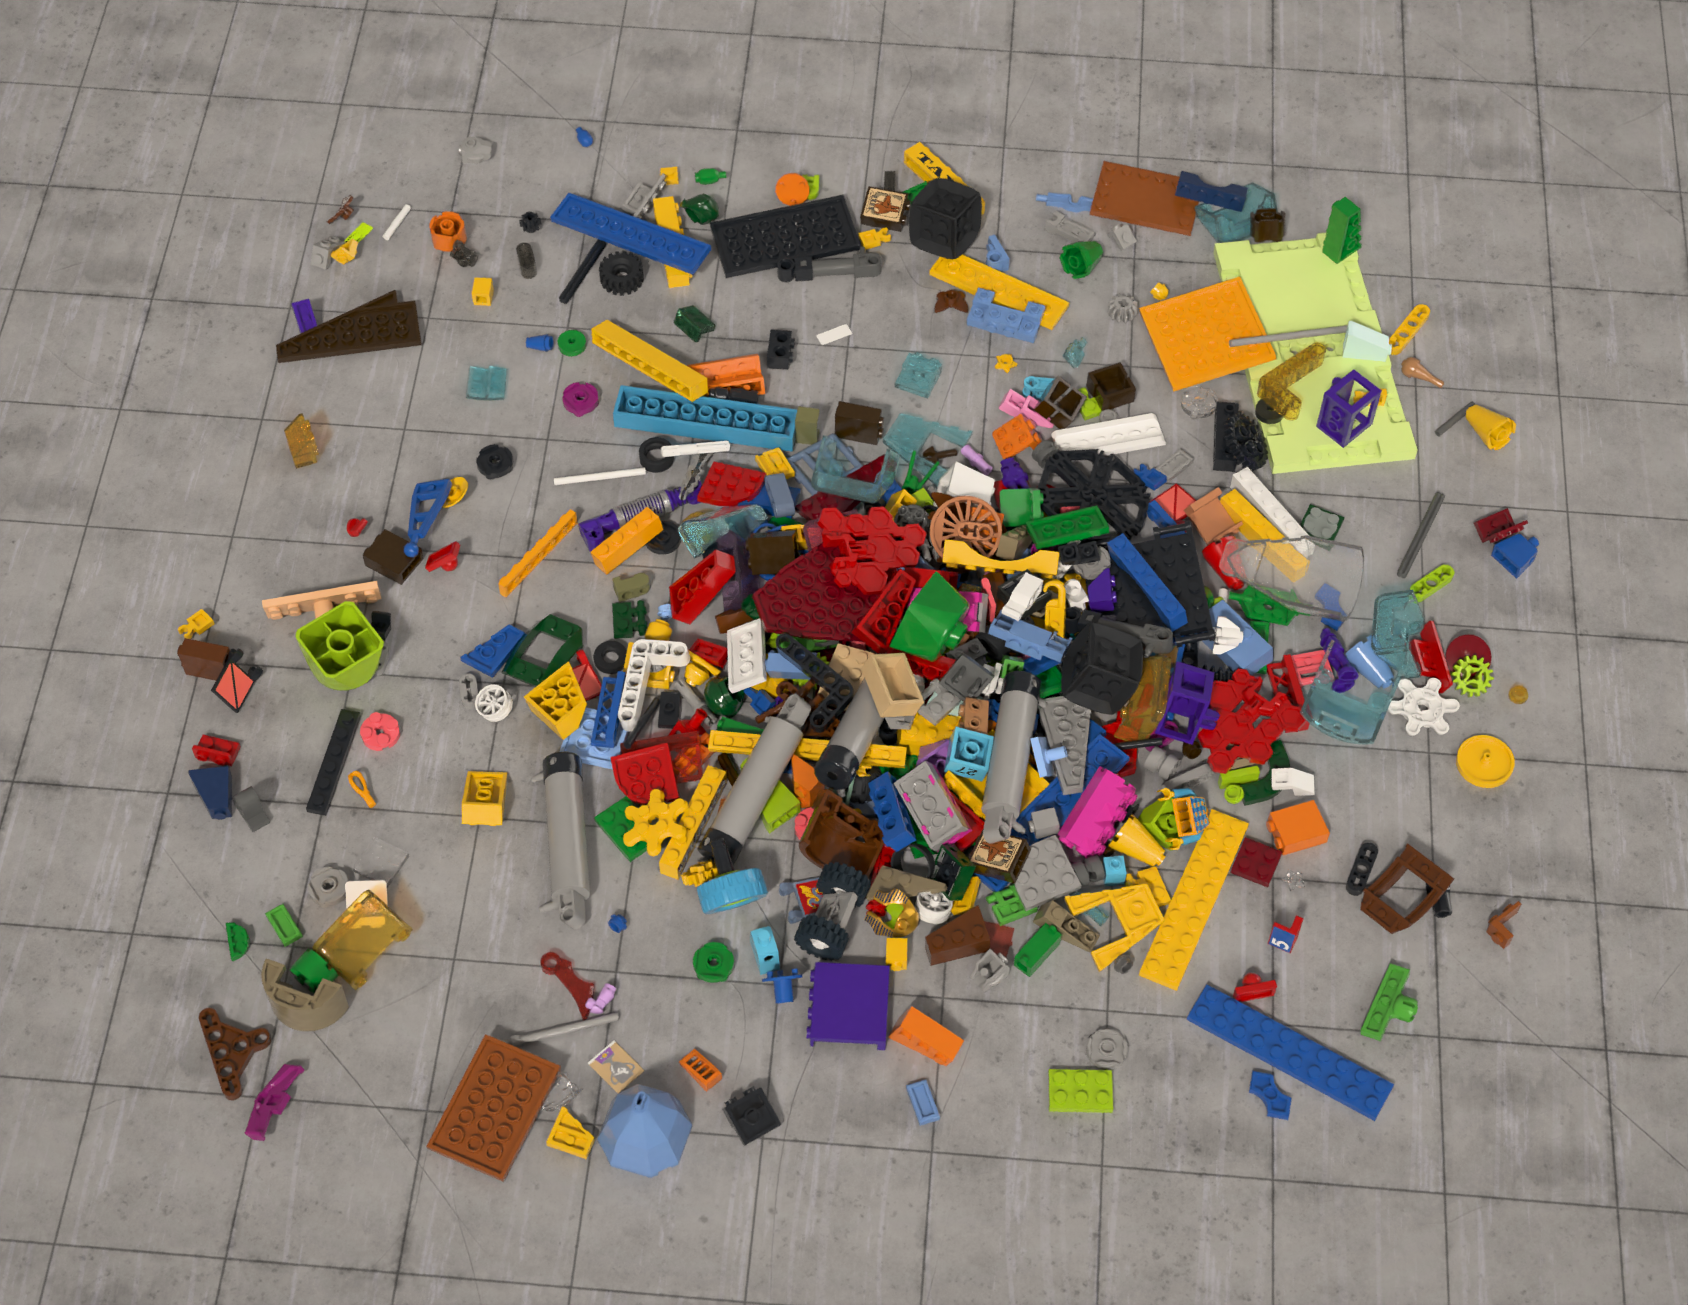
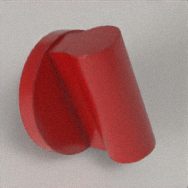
M356 518L350 519L347 523L348 534L351 537H358L368 524V521L364 518L361 520Z

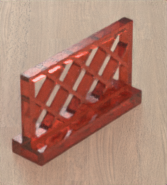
M697 731L637 740L630 749H626L624 743H620V750L624 754L668 742L670 751L678 753L673 760L674 768L680 772L676 777L677 784L701 780L703 776L700 746L702 744L701 737ZM696 747V754L691 759L684 755L688 748ZM681 757H684L689 762L681 770L675 764ZM692 764L698 768V775L690 776L685 772Z

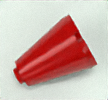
M1235 536L1221 538L1222 542L1216 544L1214 541L1202 550L1203 558L1227 587L1234 590L1244 587L1246 577Z

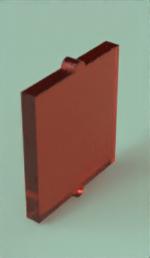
M984 921L990 937V949L997 955L1000 952L1007 958L1009 947L1013 944L1011 940L1014 928Z

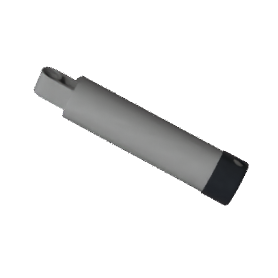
M865 677L827 747L823 750L814 766L816 778L824 786L837 790L841 798L845 796V788L849 787L854 779L862 759L885 718H880Z
M1014 671L1006 674L1002 683L1000 706L981 808L982 812L986 815L983 836L989 844L1008 839L1011 834V828L1021 834H1024L1026 831L1021 824L1016 822V819L1020 814L1031 749L1030 739L1033 737L1037 707L1045 708L1046 702L1040 698L1041 680L1034 674L1025 671Z
M792 694L789 696L777 717L770 716L765 718L767 725L712 825L708 828L702 841L696 843L695 846L699 853L708 860L715 862L710 842L724 838L732 864H735L746 839L803 737L800 729L811 711V706L799 695Z
M565 751L546 756L543 760V772L531 778L533 783L544 781L551 895L553 899L552 902L540 906L539 912L543 913L559 909L560 920L576 930L585 923L584 901L590 897L582 786L583 771L582 759L579 755Z

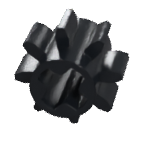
M526 212L524 215L522 214V220H519L520 227H523V231L528 233L536 232L539 230V225H542L541 218H538V213Z

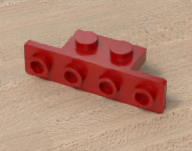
M1430 620L1419 630L1422 640L1413 639L1409 642L1418 675L1440 680L1441 688L1438 693L1443 694L1453 685L1434 621Z

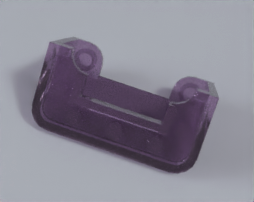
M730 529L716 530L718 550L734 556L736 581L728 582L722 588L724 612L730 609L736 611L741 609L742 601L749 594H754L760 588L759 576L752 575V569L748 567L750 554L746 550V539Z

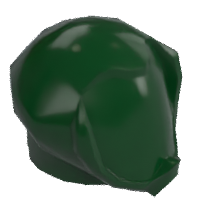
M704 193L688 200L684 198L679 205L685 209L687 215L694 223L697 222L701 225L709 224L719 217V206L716 200Z
M728 676L724 678H711L706 683L704 689L705 703L715 714L731 718L739 712L743 704L744 689L731 693L728 689Z

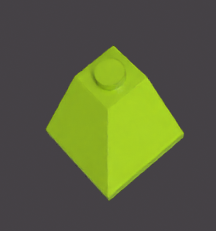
M1172 797L1165 801L1157 800L1144 808L1137 818L1155 840L1166 849L1173 845V842H1165L1167 838L1180 839Z

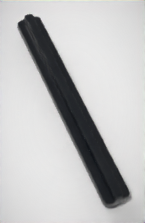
M597 239L559 296L561 303L567 304L605 248L606 242Z

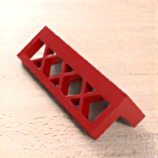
M1291 654L1283 655L1281 662L1267 664V674L1275 697L1280 692L1277 689L1279 684L1288 688L1286 693L1287 699L1293 706L1301 707L1307 718L1306 723L1299 731L1308 730L1311 719ZM1281 668L1283 675L1279 678L1273 674L1272 670Z

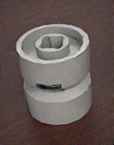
M1155 746L1147 757L1144 768L1152 773L1158 772L1159 777L1168 781L1175 775L1181 759L1172 754L1167 755L1165 750Z

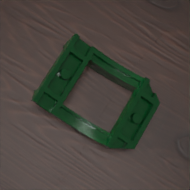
M549 614L533 625L520 639L506 662L502 674L534 687L538 686L570 661L580 648H583V629L576 624ZM539 632L565 642L557 651L547 669L520 659L528 645Z

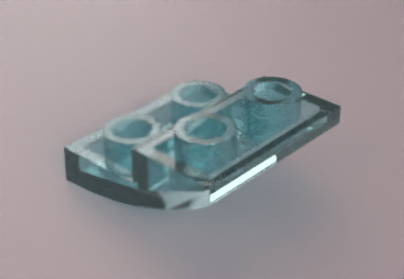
M490 365L488 370L470 366L466 398L482 401L504 400L507 369Z

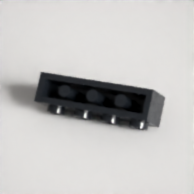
M1216 403L1213 470L1235 472L1236 465H1238V459H1233L1234 454L1229 453L1230 447L1226 446L1228 441L1224 439L1227 435L1223 430L1226 429L1224 424H1226V420L1229 417L1238 413L1242 414V411H1238L1239 403Z

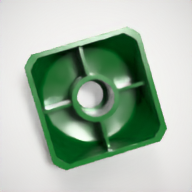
M936 571L911 602L889 647L931 662L937 661L947 647L953 651L967 631L968 625L963 623L970 607L969 602Z

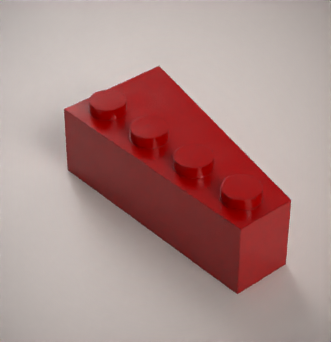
M714 550L669 586L673 619L689 625L696 619L736 572L734 556Z
M899 569L851 633L878 654H885L888 651L889 644L895 634L897 624L901 619L904 607L916 580L904 570Z

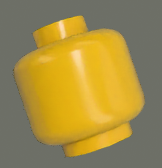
M660 619L650 622L645 639L669 641L672 634V629L669 627L670 624Z

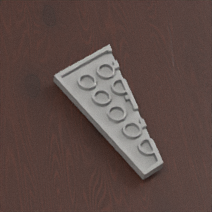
M1063 696L1043 699L1046 702V707L1038 706L1037 712L1048 747L1053 749L1065 746L1068 757L1053 761L1063 795L1083 792L1091 710L1072 703Z

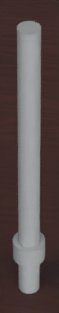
M617 1013L523 1036H510L511 1039L503 1040V1042L518 1048L522 1044L619 1021Z

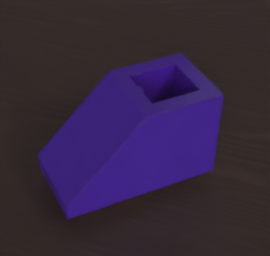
M1105 568L1088 586L1089 605L1093 612L1114 610V603L1117 602L1116 591L1112 589V587L1116 586L1115 576L1111 575L1109 568Z

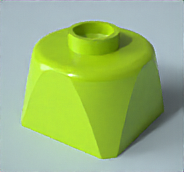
M345 601L297 629L295 635L309 668L316 679L325 687L339 691L356 689L367 683L378 669L384 641L354 602Z

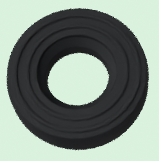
M617 641L603 642L594 651V664L603 673H618V671L624 669L627 650ZM608 652H614L618 655V659L613 663L606 662L603 657Z

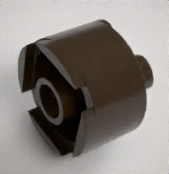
M1275 208L1257 209V213L1253 214V211L1250 213V236L1254 238L1255 242L1262 243L1265 240H1272L1273 242L1282 241V237L1285 235L1284 211L1281 210V213L1276 212Z

